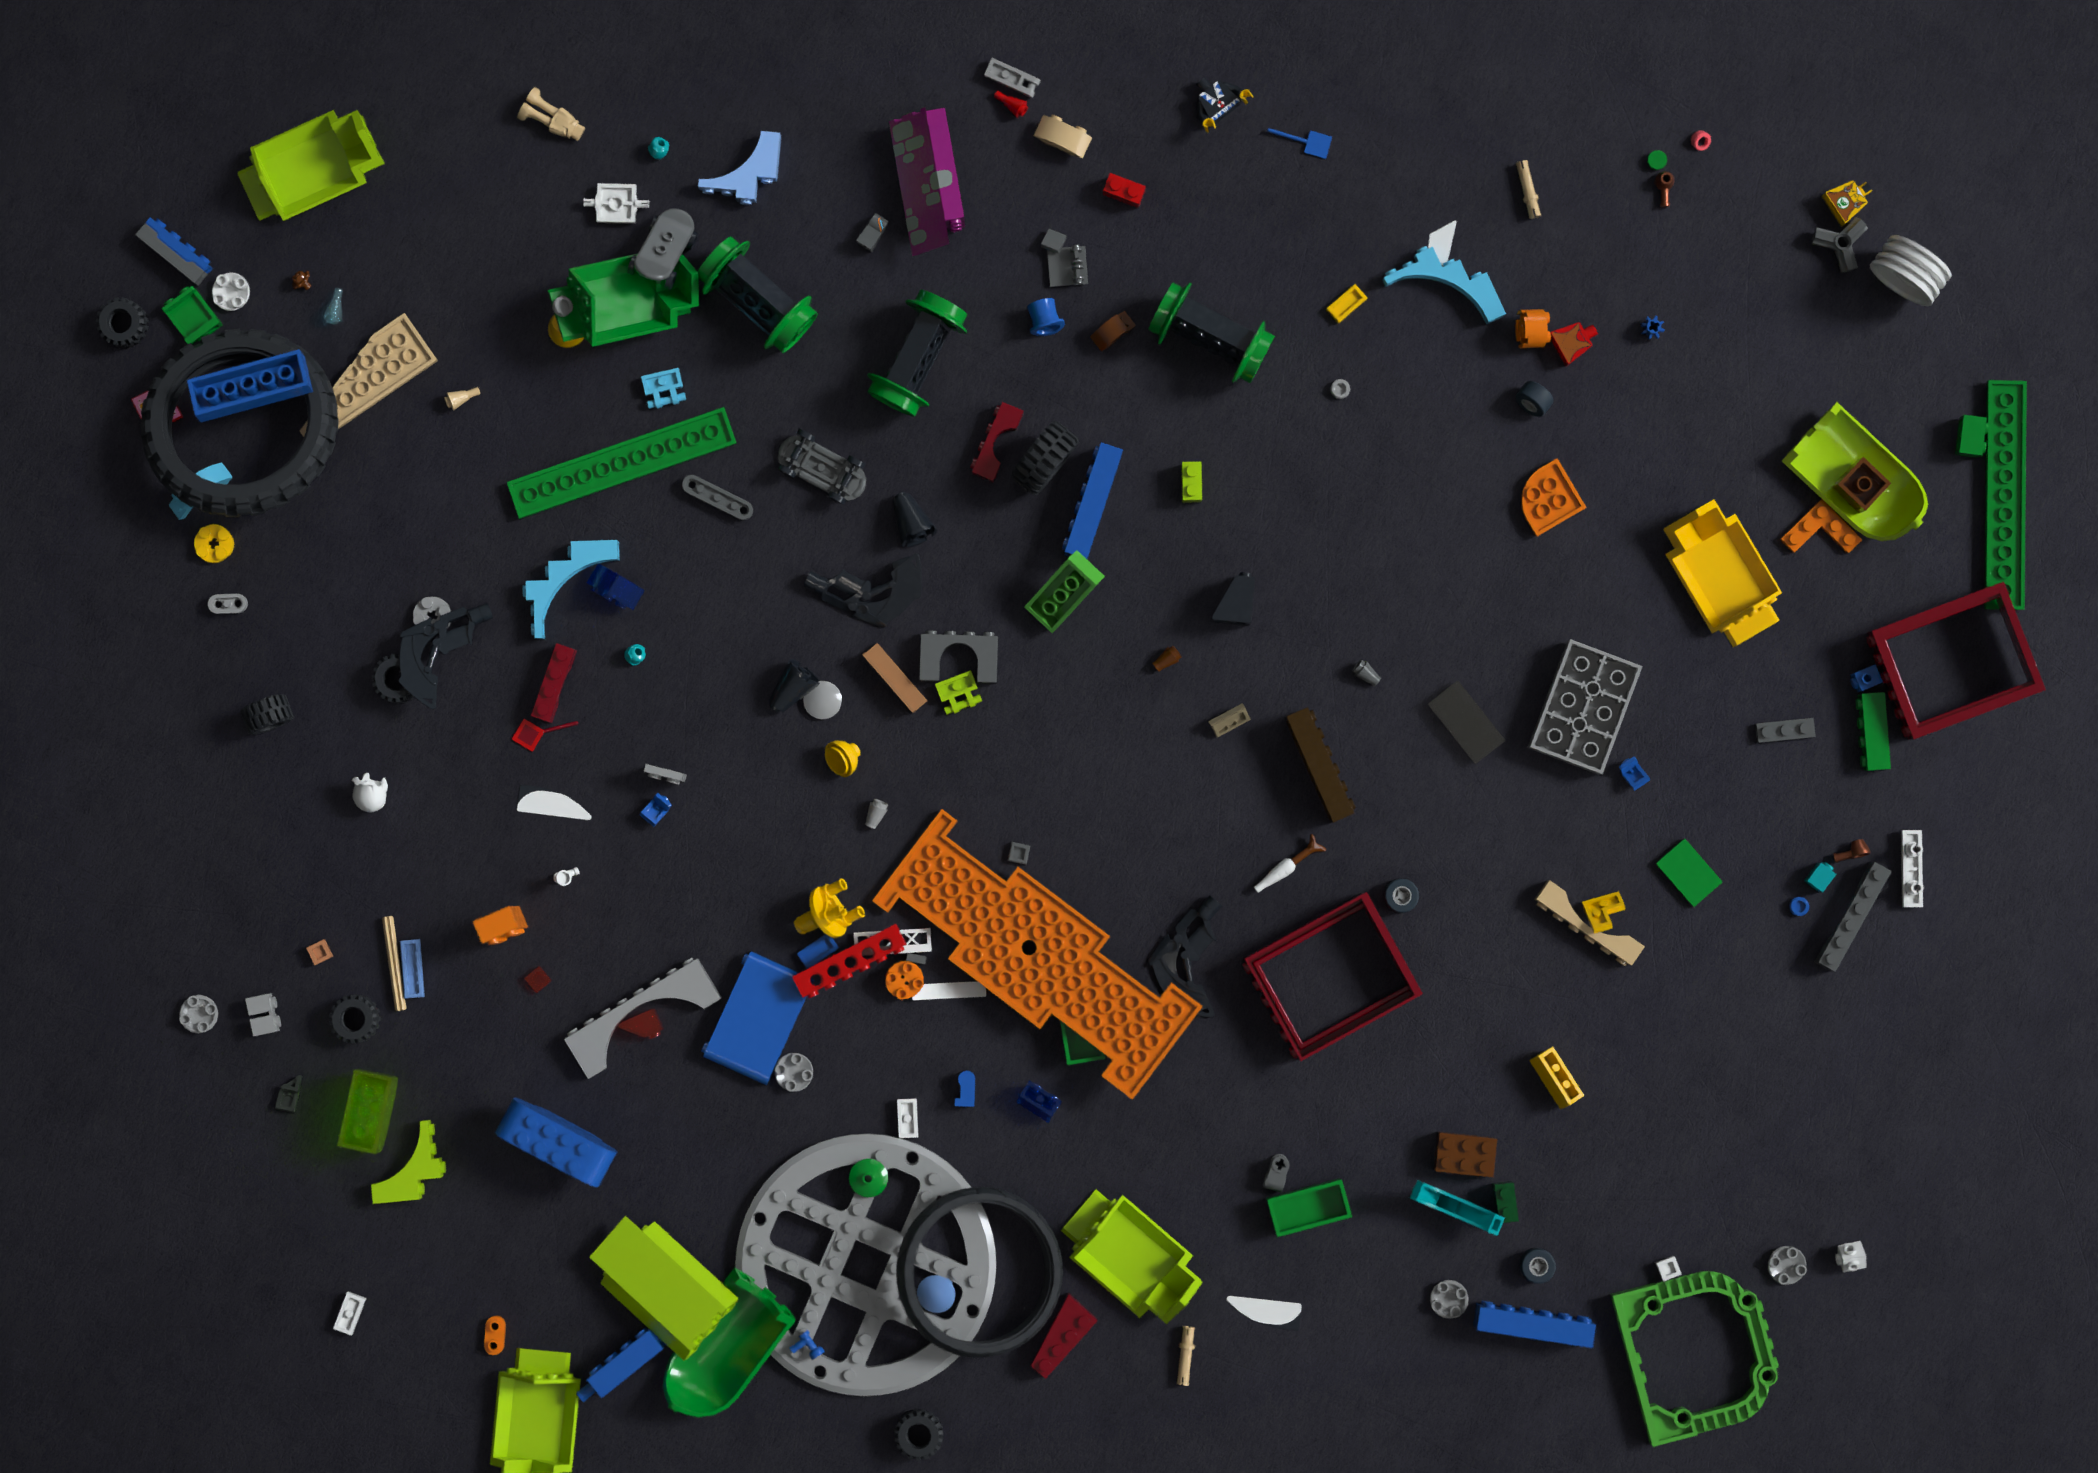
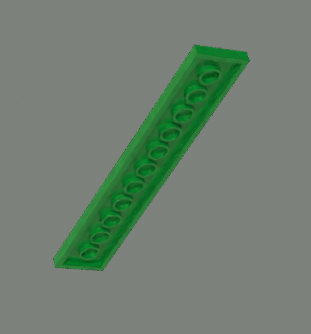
M1988 380L1986 423L1989 424V429L1986 434L1985 588L2004 582L2014 609L2025 610L2027 381ZM1996 599L1984 603V609L1999 610Z
M722 407L507 482L518 517L522 519L737 444L725 408Z

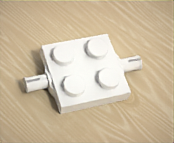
M598 183L595 199L584 198L583 204L584 207H595L597 223L635 224L637 209L649 208V200L637 199L636 184Z

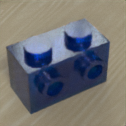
M1030 1080L1017 1100L1018 1104L1047 1123L1051 1121L1062 1102L1055 1095L1046 1092L1040 1085Z

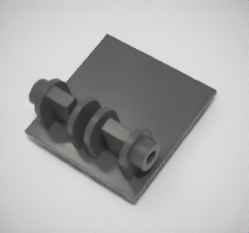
M1072 245V247L1061 248L1059 254L1047 250L1050 287L1088 284L1085 246Z

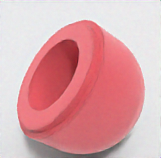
M1696 131L1691 137L1692 146L1699 151L1707 149L1711 143V137L1705 131ZM1705 137V144L1698 146L1699 139Z

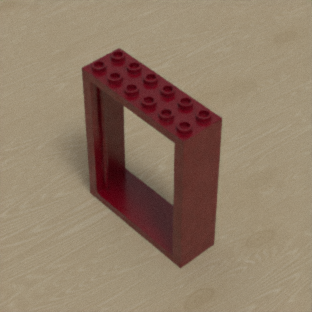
M2004 582L1867 632L1868 637H1866V641L1870 648L1873 647L1875 652L1873 659L1877 666L1880 665L1882 670L1880 673L1881 679L1884 684L1887 683L1889 688L1887 691L1890 701H1894L1896 706L1893 709L1897 719H1901L1903 726L1900 728L1903 736L1907 737L1908 740H1914L2046 690ZM1996 599L2027 682L1918 723L1887 640Z
M1367 892L1357 895L1243 958L1244 963L1242 966L1247 974L1251 973L1254 979L1251 982L1256 991H1261L1263 995L1261 1000L1266 1008L1270 1007L1272 1011L1270 1017L1274 1024L1280 1025L1282 1030L1279 1033L1284 1042L1288 1041L1291 1045L1288 1049L1294 1059L1298 1058L1300 1061L1423 994ZM1364 908L1406 986L1302 1043L1260 965Z

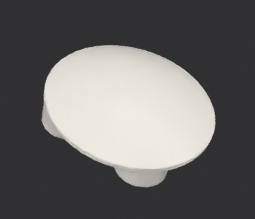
M237 273L219 275L212 288L214 303L228 311H234L243 307L250 295L248 282Z

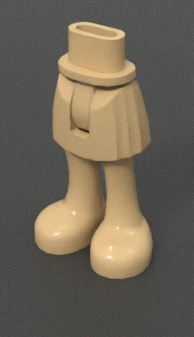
M534 87L527 96L526 101L540 107L552 115L553 118L540 113L527 103H523L517 118L522 121L528 117L536 119L548 126L549 132L567 138L572 137L578 141L585 127L578 124L579 121L564 108L557 109L544 101L540 96V90Z

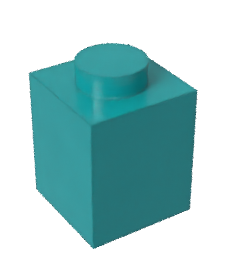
M1820 862L1814 866L1804 882L1819 893H1823L1836 876V873L1833 872L1834 868L1826 862L1823 864Z

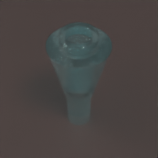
M335 288L333 300L323 316L331 324L342 322L341 296L343 290L340 288Z

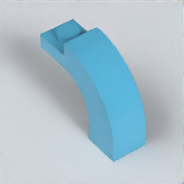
M222 462L195 473L201 478L220 484H228L232 479L231 474ZM172 494L173 500L169 504L170 508L179 520L186 518L193 507L183 503Z

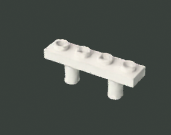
M1901 830L1902 907H1923L1922 830Z

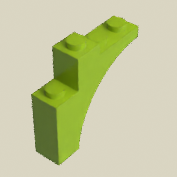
M431 1120L420 1121L418 1144L407 1165L390 1179L371 1184L373 1204L421 1199L422 1195L425 1194L424 1183H421V1180L444 1177L443 1173H446L445 1161L442 1162V1157L434 1158V1155L437 1154L436 1143H433L432 1135H435L434 1124H431Z

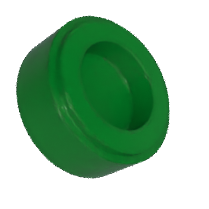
M1660 150L1651 152L1647 158V164L1653 170H1661L1667 163L1666 154Z

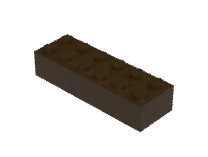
M1307 707L1284 718L1330 823L1354 814L1355 804L1352 798L1348 799L1345 793L1348 791L1344 780L1340 781L1338 777L1340 770L1337 764L1332 763L1330 759L1332 752L1329 746H1325L1322 739L1325 737L1321 728H1317L1315 725L1317 718L1313 710L1309 711Z

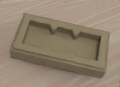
M1242 703L1210 720L1209 723L1215 736L1218 738L1251 719Z

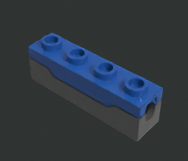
M150 217L136 233V236L199 286L213 269L208 265L211 261L202 254L200 257L194 253L196 250L187 242L185 245L179 241L181 237L173 230L169 233L164 229L167 225L158 218L153 220Z

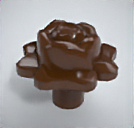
M298 271L293 275V289L303 287L305 290H308L311 287V284L308 282L309 271Z

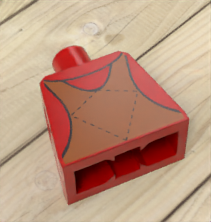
M1578 322L1552 331L1550 334L1551 341L1565 366H1568L1593 346L1590 338L1598 335V332L1593 324L1583 329L1581 323Z

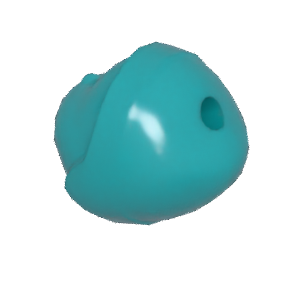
M655 137L648 146V152L655 159L664 158L669 150L668 141L662 137Z
M638 644L628 647L624 654L626 661L631 665H638L646 656L645 648Z

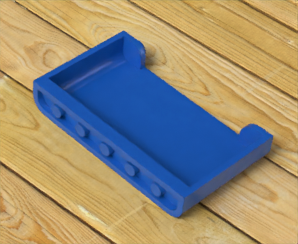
M751 951L750 954L744 955L741 962L744 965L710 1041L705 1042L701 1052L704 1053V1058L767 1085L807 996L802 997L792 978L799 974V972Z

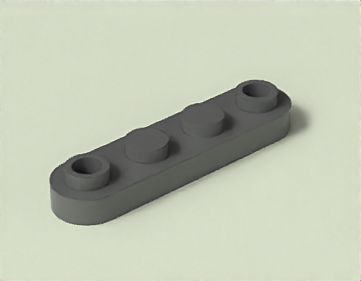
M688 475L682 482L686 493L740 520H747L753 514V507L748 501L695 475ZM691 482L696 483V487L693 489L689 487ZM741 508H747V513L741 514Z

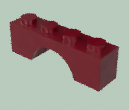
M1002 402L1001 406H996L993 414L996 418L993 423H989L985 432L988 434L986 441L982 440L978 448L980 455L978 458H974L971 464L972 474L994 483L1001 467V463L993 453L994 442L1000 434L1006 431L1017 430L1024 413L1023 410Z
M556 643L531 716L550 723L553 722L558 708L560 693L574 662L577 650Z

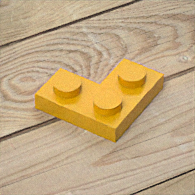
M1619 891L1582 902L1583 909L1594 934L1612 929L1609 914L1625 910V904Z

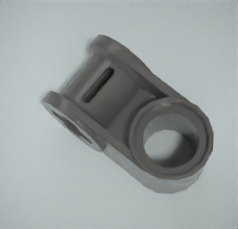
M1276 1154L1272 1157L1264 1178L1263 1188L1282 1193L1289 1169V1161L1285 1155ZM1280 1159H1282L1284 1166L1281 1165L1280 1168H1278L1275 1162H1279Z

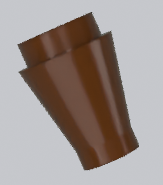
M1172 645L1162 652L1153 662V665L1160 672L1178 663L1182 656Z

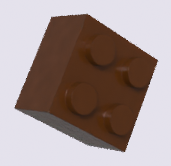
M1862 457L1844 473L1832 488L1858 513H1862L1873 504L1891 482L1869 461Z

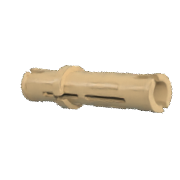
M1528 160L1522 161L1524 169H1522L1521 162H1517L1516 166L1524 193L1523 201L1527 205L1529 219H1534L1533 210H1535L1536 217L1541 216L1537 202L1539 198L1535 194Z
M1183 1326L1182 1342L1179 1343L1181 1352L1177 1384H1183V1386L1189 1385L1192 1349L1195 1346L1193 1344L1195 1327Z

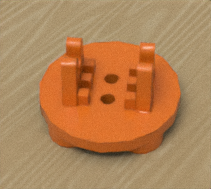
M900 961L894 963L887 971L886 986L888 991L898 999L903 1000L914 997L924 986V976L921 969L915 963Z

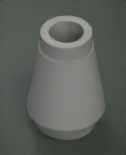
M878 799L870 802L865 825L876 829V826L888 811L886 809L888 804Z

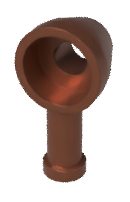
M1663 171L1656 176L1655 185L1661 190L1660 207L1667 208L1670 207L1669 190L1674 185V176L1670 172ZM1663 177H1668L1669 182H1665L1663 180Z
M1859 839L1851 842L1850 851L1834 853L1833 857L1835 863H1838V861L1850 858L1864 857L1871 854L1865 841Z

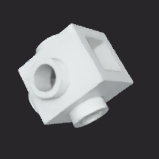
M1861 1241L1838 1245V1254H1835L1837 1265H1841L1843 1272L1866 1268V1254Z

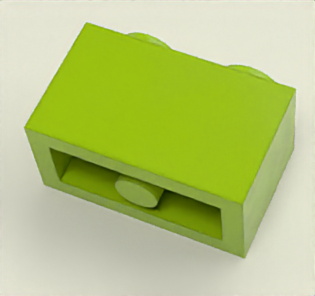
M1182 462V503L1202 502L1201 462Z

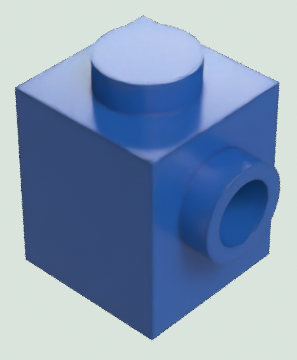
M1876 665L1850 674L1852 677L1850 679L1851 685L1858 692L1883 682Z

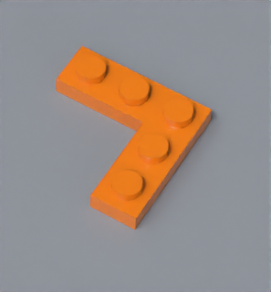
M1823 499L1812 507L1780 539L1793 553L1820 527L1847 554L1862 541Z

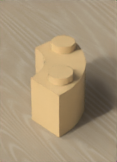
M1043 115L1034 134L1036 138L1045 144L1079 158H1083L1092 137L1086 134L1087 131L1079 126L1075 128L1068 125L1055 115L1051 117Z

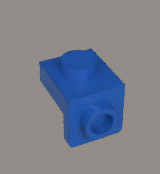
M1635 757L1624 760L1621 766H1619L1621 775L1634 791L1650 781L1649 776L1638 764Z
M656 793L651 802L641 811L640 816L655 827L669 811L672 804L667 797Z

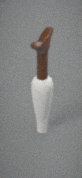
M1310 834L1308 846L1292 859H1284L1276 865L1260 883L1254 886L1255 890L1259 893L1264 888L1285 878L1295 870V865L1308 855L1319 851L1325 852L1326 848L1316 843L1315 836Z

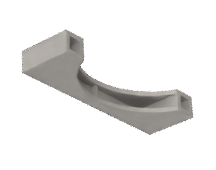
M690 958L682 963L684 967L678 971L676 968L666 973L667 977L663 980L657 978L649 983L650 988L645 991L643 988L633 993L634 997L630 1000L624 998L616 1003L617 1008L612 1011L608 1008L600 1013L601 1017L597 1020L591 1018L583 1023L584 1028L579 1031L575 1028L567 1033L568 1037L564 1040L588 1079L607 1068L606 1057L611 1036L621 1020L636 1007L655 999L678 998L695 1003L702 1008H707L722 998L699 959L693 960V958Z

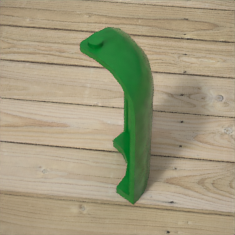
M736 1268L731 1271L723 1282V1285L739 1298L734 1308L720 1319L715 1330L702 1340L697 1351L683 1361L673 1352L664 1374L663 1388L665 1398L669 1404L668 1407L674 1412L679 1411L686 1415L704 1417L715 1415L727 1409L738 1399L795 1322V1318L789 1309L783 1304L779 1305L774 1300L776 1296L766 1287L761 1289L753 1283L755 1281L754 1278Z

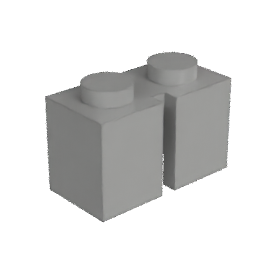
M272 993L245 999L249 1016L269 1012L268 1016L250 1019L253 1036L280 1031L281 1020L279 1015L276 1016L275 1014L277 1001L275 996L272 997Z

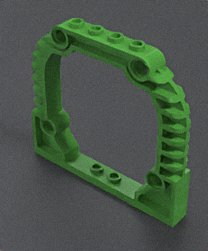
M1702 1271L1610 1294L1647 1436L1652 1447L1743 1422L1752 1417L1762 1407L1768 1395L1769 1386L1777 1381L1778 1374L1776 1368H1779L1776 1357L1772 1355L1771 1350L1774 1349L1772 1340L1768 1338L1766 1333L1769 1328L1766 1319L1762 1318L1761 1312H1764L1761 1300L1758 1301L1753 1292L1743 1289L1735 1280L1722 1273ZM1703 1292H1719L1728 1295L1731 1307L1744 1317L1755 1359L1749 1371L1752 1385L1742 1398L1731 1403L1693 1413L1684 1407H1676L1669 1411L1656 1403L1649 1404L1644 1385L1647 1382L1644 1371L1641 1372L1639 1364H1642L1639 1352L1636 1353L1630 1332L1638 1330L1648 1314H1659L1662 1311L1663 1303ZM1745 1295H1749L1751 1298L1750 1303L1747 1305L1742 1303V1298ZM1655 1300L1656 1307L1651 1310L1648 1309V1302ZM1769 1370L1771 1373L1770 1378L1763 1380V1372ZM1680 1413L1686 1414V1419L1683 1422H1678L1677 1420Z

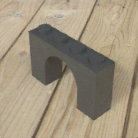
M925 631V634H921L920 681L939 682L940 659L943 652L952 645L963 644L970 647L977 655V682L997 683L998 636H994V633L983 632V636H975V632H964V635H956L955 631H944V635L937 634V631Z

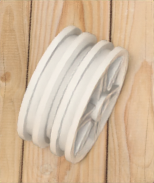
M1891 235L1887 243L1882 247V252H1879L1875 257L1876 260H1873L1870 264V269L1874 275L1887 287L1902 297L1922 306H1931L1934 298H1937L1940 293L1939 289H1943L1946 281L1952 276L1949 268L1932 252L1918 243L1899 235Z

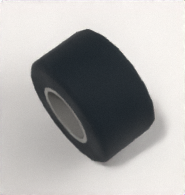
M1534 381L1526 382L1516 394V401L1520 407L1536 417L1543 416L1554 401L1551 393L1544 386Z
M1400 878L1387 884L1383 898L1390 910L1405 913L1415 908L1419 900V892L1413 882Z
M1529 1249L1520 1259V1271L1530 1282L1535 1284L1545 1283L1555 1273L1556 1263L1554 1258L1544 1249Z

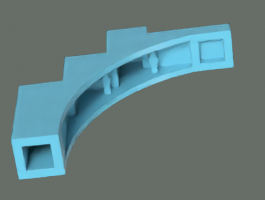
M1425 246L1418 249L1417 254L1414 256L1416 263L1410 261L1402 265L1403 269L1390 270L1385 273L1386 276L1382 280L1385 287L1402 279L1424 278L1445 283L1460 291L1476 306L1486 325L1506 315L1487 272L1484 274L1478 272L1470 276L1471 280H1469L1460 260L1454 261V259L1445 262L1444 267H1442L1433 247L1427 248Z
M618 540L571 541V546H568V558H571V560L548 561V566H545V576L549 577V580L526 581V585L523 586V597H526L527 601H534V604H531V616H534V624H531V634L535 635V639H545L544 620L547 610L556 593L572 576L595 564L619 561Z

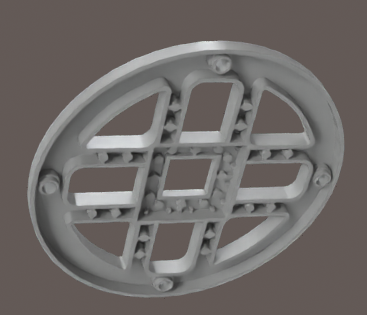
M870 1133L850 1134L819 1142L802 1150L780 1166L754 1197L740 1230L736 1252V1269L754 1278L755 1281L753 1283L761 1289H764V1287L768 1289L765 1265L806 1281L811 1286V1296L795 1333H791L788 1330L772 1351L771 1356L794 1375L814 1386L832 1392L857 1396L884 1395L912 1388L931 1379L954 1362L959 1355L952 1354L929 1343L916 1353L891 1363L866 1366V1361L885 1321L890 1319L896 1320L916 1329L906 1315L900 1299H898L899 1294L896 1283L898 1252L908 1228L927 1206L936 1201L939 1195L944 1196L957 1190L971 1188L965 1178L946 1160L917 1143L894 1136ZM915 1152L918 1160L915 1163L908 1162V1153ZM868 1158L879 1161L886 1170L896 1168L915 1176L920 1181L919 1192L901 1232L866 1217L874 1197H863L855 1192L849 1207L839 1210L801 1194L797 1189L826 1171L856 1164L858 1161ZM866 1175L865 1181L871 1182L872 1177L870 1175ZM982 1203L967 1204L951 1210L964 1238L968 1264H963L928 1249L922 1243L918 1247L914 1262L915 1266L938 1276L948 1278L962 1288L961 1299L955 1313L950 1318H942L928 1311H923L930 1321L945 1334L964 1341H972L979 1331L989 1309L995 1286L996 1248L989 1219ZM782 1211H791L834 1230L820 1265L782 1249L771 1242V1231L778 1215ZM757 1213L765 1215L766 1220L764 1223L760 1224L755 1221ZM855 1240L891 1255L876 1290L841 1275ZM831 1297L866 1312L850 1352L844 1360L837 1361L822 1354L811 1360L809 1357L811 1351L807 1345L797 1350L794 1354L791 1352L789 1347L800 1340L798 1336L808 1330L810 1332L809 1336L813 1340ZM968 1306H977L978 1313L973 1316L967 1313ZM823 1366L826 1370L825 1375H816L815 1368Z

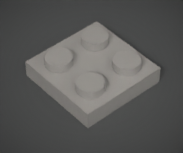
M648 764L645 765L644 772L648 773V777L661 780V777H666L667 782L678 785L680 781L685 782L687 776L683 773Z

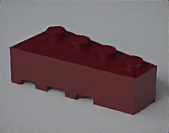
M1070 1293L1067 1294L1031 1363V1366L1045 1379L1097 1322V1318Z

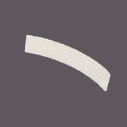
M979 982L924 984L920 992L912 997V999L986 997V987Z

